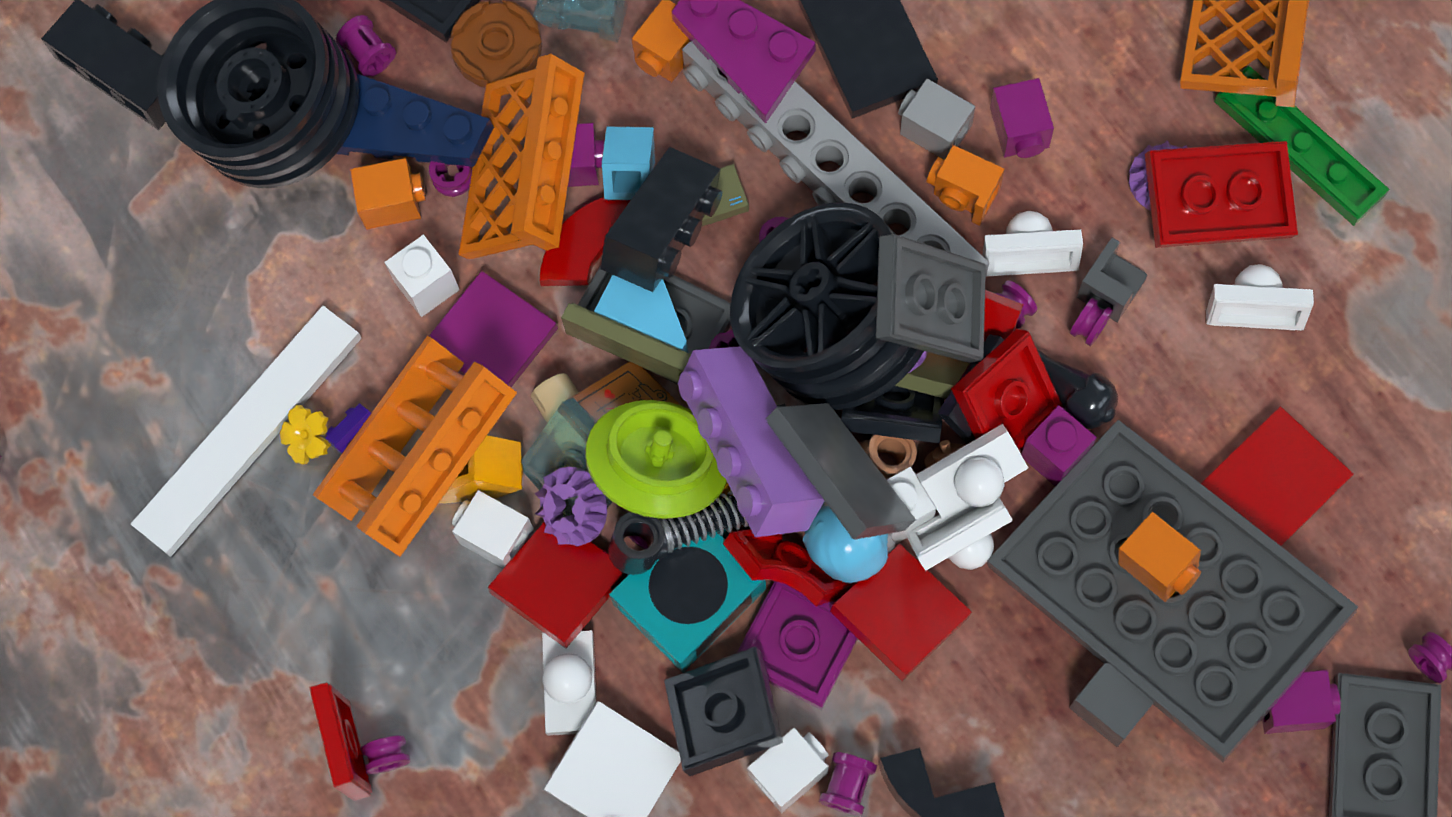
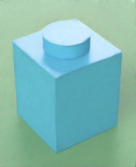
M606 127L602 158L604 199L631 200L655 167L654 127Z

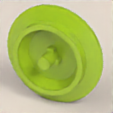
M642 400L620 405L604 414L596 422L587 439L585 450L586 464L596 486L618 506L639 515L663 519L692 515L712 504L722 493L727 483L725 477L718 470L717 461L706 439L699 432L698 423L691 410L674 403Z

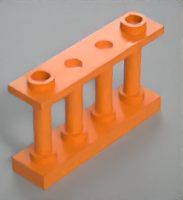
M428 335L313 493V496L350 521H352L359 510L365 513L356 527L399 557H401L517 394L510 386L475 361L464 376L458 372L464 365V362ZM446 389L451 391V395L436 416L430 414L429 412ZM419 429L423 434L408 455L404 456L401 454V451L416 430ZM388 469L394 472L377 497L371 494Z

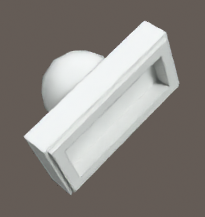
M1034 211L1018 213L1009 222L1006 234L985 235L983 257L989 261L987 276L1079 270L1083 248L1081 229L1053 231L1048 218L1041 213Z
M1262 264L1250 265L1237 276L1234 285L1214 284L1206 309V324L1302 331L1314 305L1313 290L1283 288L1279 274L1271 267Z
M1001 424L916 475L940 516L944 519L967 504L981 508L993 504L1001 496L1005 486L1004 483L1027 470L1028 466L1008 430Z
M998 498L993 504L982 508L967 504L944 519L939 514L908 532L906 536L925 571L947 558L959 568L973 570L982 567L993 553L994 541L991 533L1013 520L1001 499Z
M592 630L581 631L567 649L545 633H542L545 733L547 736L577 734L596 704L594 633Z

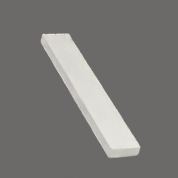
M322 306L133 520L131 525L171 557L279 434L283 423L289 422V410L293 409L296 405L303 406L361 340L362 337L359 332L325 306Z

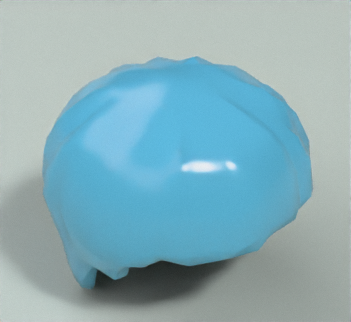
M825 501L808 531H804L805 535L802 540L810 558L833 579L846 583L866 580L877 574L888 560V534L856 540L852 539Z

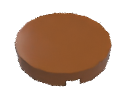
M502 0V3L492 4L490 1L480 2L463 12L454 24L451 34V52L455 66L465 79L479 87L485 88L488 83L533 70L537 66V59L541 56L543 47L538 24L529 11L514 2Z

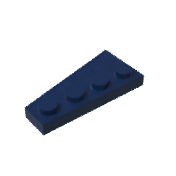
M357 74L359 84L357 115L350 134L336 154L349 155V152L371 153L375 158L393 159V156L414 157L417 162L430 163L432 161L449 165L475 166L494 128L489 118Z

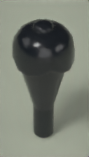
M1037 349L1063 407L1072 417L1087 429L1100 427L1114 418L1115 409L1118 404V393L1115 386L1100 373L1088 374L1049 358Z

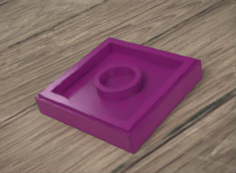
M481 271L429 336L464 362V365L458 372L464 376L475 361L512 387L557 331L558 326L552 319Z
M775 581L737 653L756 646L762 652L769 684L822 710L858 638L830 612L834 602L830 601L815 606L799 591L784 583Z

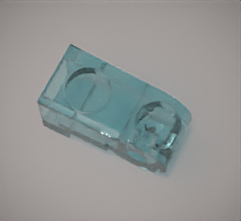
M537 0L533 16L538 22L551 28L563 30L571 28L598 33L601 39L618 42L627 4L625 0Z

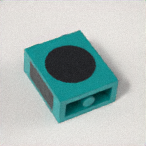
M725 529L722 536L715 532V537L711 538L707 535L706 541L699 538L696 544L691 540L689 547L682 543L681 549L675 548L673 552L668 553L667 557L658 559L653 567L645 573L629 574L609 594L613 606L682 673L766 590V580L752 581L723 545V542L729 535Z

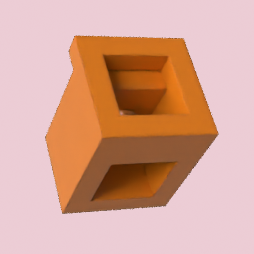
M953 145L946 159L938 157L935 160L926 183L935 186L934 195L938 196L944 205L956 211L967 210L972 212V223L980 226L1001 188L1005 169Z

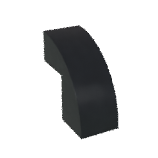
M920 748L880 758L879 768L889 791L898 804L911 817H1005L995 782L934 798Z

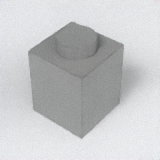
M926 79L918 92L911 90L906 95L899 108L898 114L902 116L900 135L938 157L946 159L952 146L958 147L972 127L975 105L933 81Z

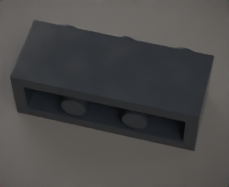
M75 0L41 40L57 61L159 131L166 123L158 100V76L164 54L161 56L152 50L151 42L134 28H130L126 32L117 26V19L102 6L96 4L91 8L81 0Z
M669 147L605 235L601 270L651 292L655 290L664 276L672 277L680 262L681 250L685 245L693 246L700 233L702 219L705 215L712 217L719 206L722 190L717 189L721 169Z

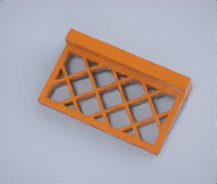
M1194 0L1180 89L1276 97L1275 106L1295 107L1309 0H1272L1265 6L1259 0H1244L1255 12L1239 23L1225 10L1240 0H1219L1218 2L1216 0ZM1205 4L1208 8L1203 11V5ZM1278 10V15L1276 18L1272 13ZM1216 16L1228 30L1210 40L1200 30V26ZM1264 20L1275 31V34L1258 44L1246 30ZM1237 37L1249 51L1231 62L1219 48ZM1198 42L1202 47L1196 50ZM1271 49H1272V56H1270V55L1267 53V52H1268L1269 50H1271ZM1208 55H1211L1222 67L1213 75L1192 74L1194 65ZM1258 59L1269 70L1268 80L1249 79L1240 69Z
M553 54L538 57L536 69L486 84L481 116L489 118L494 128L472 169L459 249L460 256L470 260L530 245H535L543 250L559 247L585 72ZM510 93L512 97L498 114L501 96ZM532 94L531 105H530V104L528 103L527 99H528L529 96ZM522 109L524 114L513 129L510 130L508 127L509 123L518 111ZM502 134L505 140L492 156L493 145ZM525 137V143L523 147L520 142ZM515 152L517 158L504 174L501 168L511 154ZM495 177L498 183L485 199L486 188ZM519 179L518 188L516 190L514 188V184ZM508 195L511 200L497 217L494 211L505 196ZM488 221L491 227L480 242H478L479 232ZM512 223L511 233L509 234L507 228Z

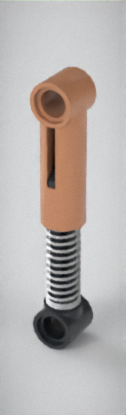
M873 435L871 439L859 443L886 480L912 467L916 460V445L910 439ZM878 453L891 455L897 465H886L880 460ZM731 490L727 495L720 494L716 501L703 510L684 517L663 519L629 512L621 516L615 525L608 549L609 557L613 565L621 572L630 575L643 574L650 570L658 559L667 557L668 553L673 552L675 548L681 549L682 543L689 547L691 540L697 544L699 538L706 541L707 535L714 538L715 532L722 536L724 529L730 533L732 527L739 530L740 524L747 527L748 522L740 514L737 501ZM632 535L640 536L646 541L648 548L642 551L632 550L626 545L624 538Z

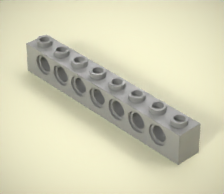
M692 42L682 49L683 74L688 82L698 91L705 89L716 99L715 104L719 111L732 122L737 119L748 130V137L758 149L763 152L770 150L780 160L779 163L782 170L792 181L796 183L802 181L813 191V198L818 205L841 202L866 207L881 217L887 225L899 223L905 226L908 231L898 236L985 263L987 276L989 261L798 83H793L765 124L755 113V108L743 94H738L728 83L727 79L722 77L724 73L711 59H707ZM791 131H802L808 135L799 141H793L786 137ZM833 161L841 167L836 171L826 172L818 166L823 162ZM858 192H866L872 195L874 199L868 203H858L851 196Z

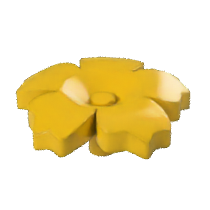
M296 405L293 409H290L288 414L289 422L283 423L280 430V438L282 444L289 445L287 452L294 462L304 465L308 464L309 458L314 459L320 455H327L330 444L320 435H324L328 431L326 426L328 417H325L322 411L311 414V410L304 408L302 405Z

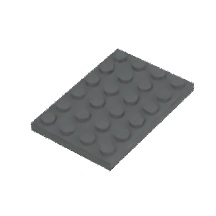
M1117 420L987 560L988 567L1101 662L1113 665L1154 702L1153 705L1223 763L1348 623L1358 609V606L1120 420ZM1151 512H1154L1201 550L1199 566L1197 567L1201 571L1199 578L1185 594L1181 595L1176 591L1166 603L1118 564L1119 547Z

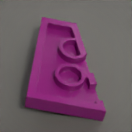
M679 0L671 12L672 21L707 59H711L727 77L728 83L738 94H743L755 108V113L765 124L816 51V42L741 0Z

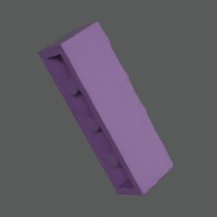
M741 347L693 350L684 371L679 377V392L695 417L699 432L706 439L717 461L718 470L725 477L737 501L740 514L746 518L755 537L808 531L824 503V499L768 425L766 418L777 408V405L752 358Z

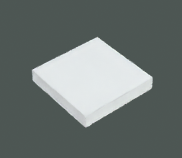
M598 701L543 787V790L585 817H647L681 762L680 755L672 747Z

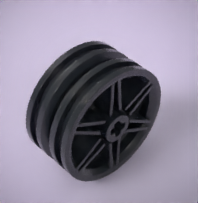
M213 0L190 16L169 43L159 70L158 100L164 120L174 135L222 175L248 187L277 188L291 185L309 177L327 164L339 151L355 122L359 104V84L356 70L346 51L295 0ZM261 44L267 45L266 49L257 48V46ZM221 125H228L223 129L220 128Z
M838 202L818 205L785 220L773 229L752 251L738 275L732 292L730 320L736 341L742 350L793 398L805 405L829 403L833 410H841L867 403L881 396L900 382L924 353V351L876 338L878 286L873 284L878 281L879 237L895 233L875 212L857 204Z

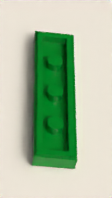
M1250 66L1242 71L1249 79L1265 80ZM1219 92L1214 102L1260 143L1287 141L1290 170L1353 226L1380 202L1390 190L1296 106H1275L1276 97L1226 92Z

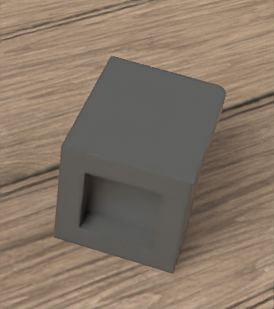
M1112 237L1083 279L1077 298L1086 304L1092 297L1098 300V306L1101 309L1109 307L1114 310L1110 318L1118 323L1146 281L1147 274L1116 255L1121 242Z
M1105 663L1077 696L1070 709L1118 747L1154 702L1113 665Z

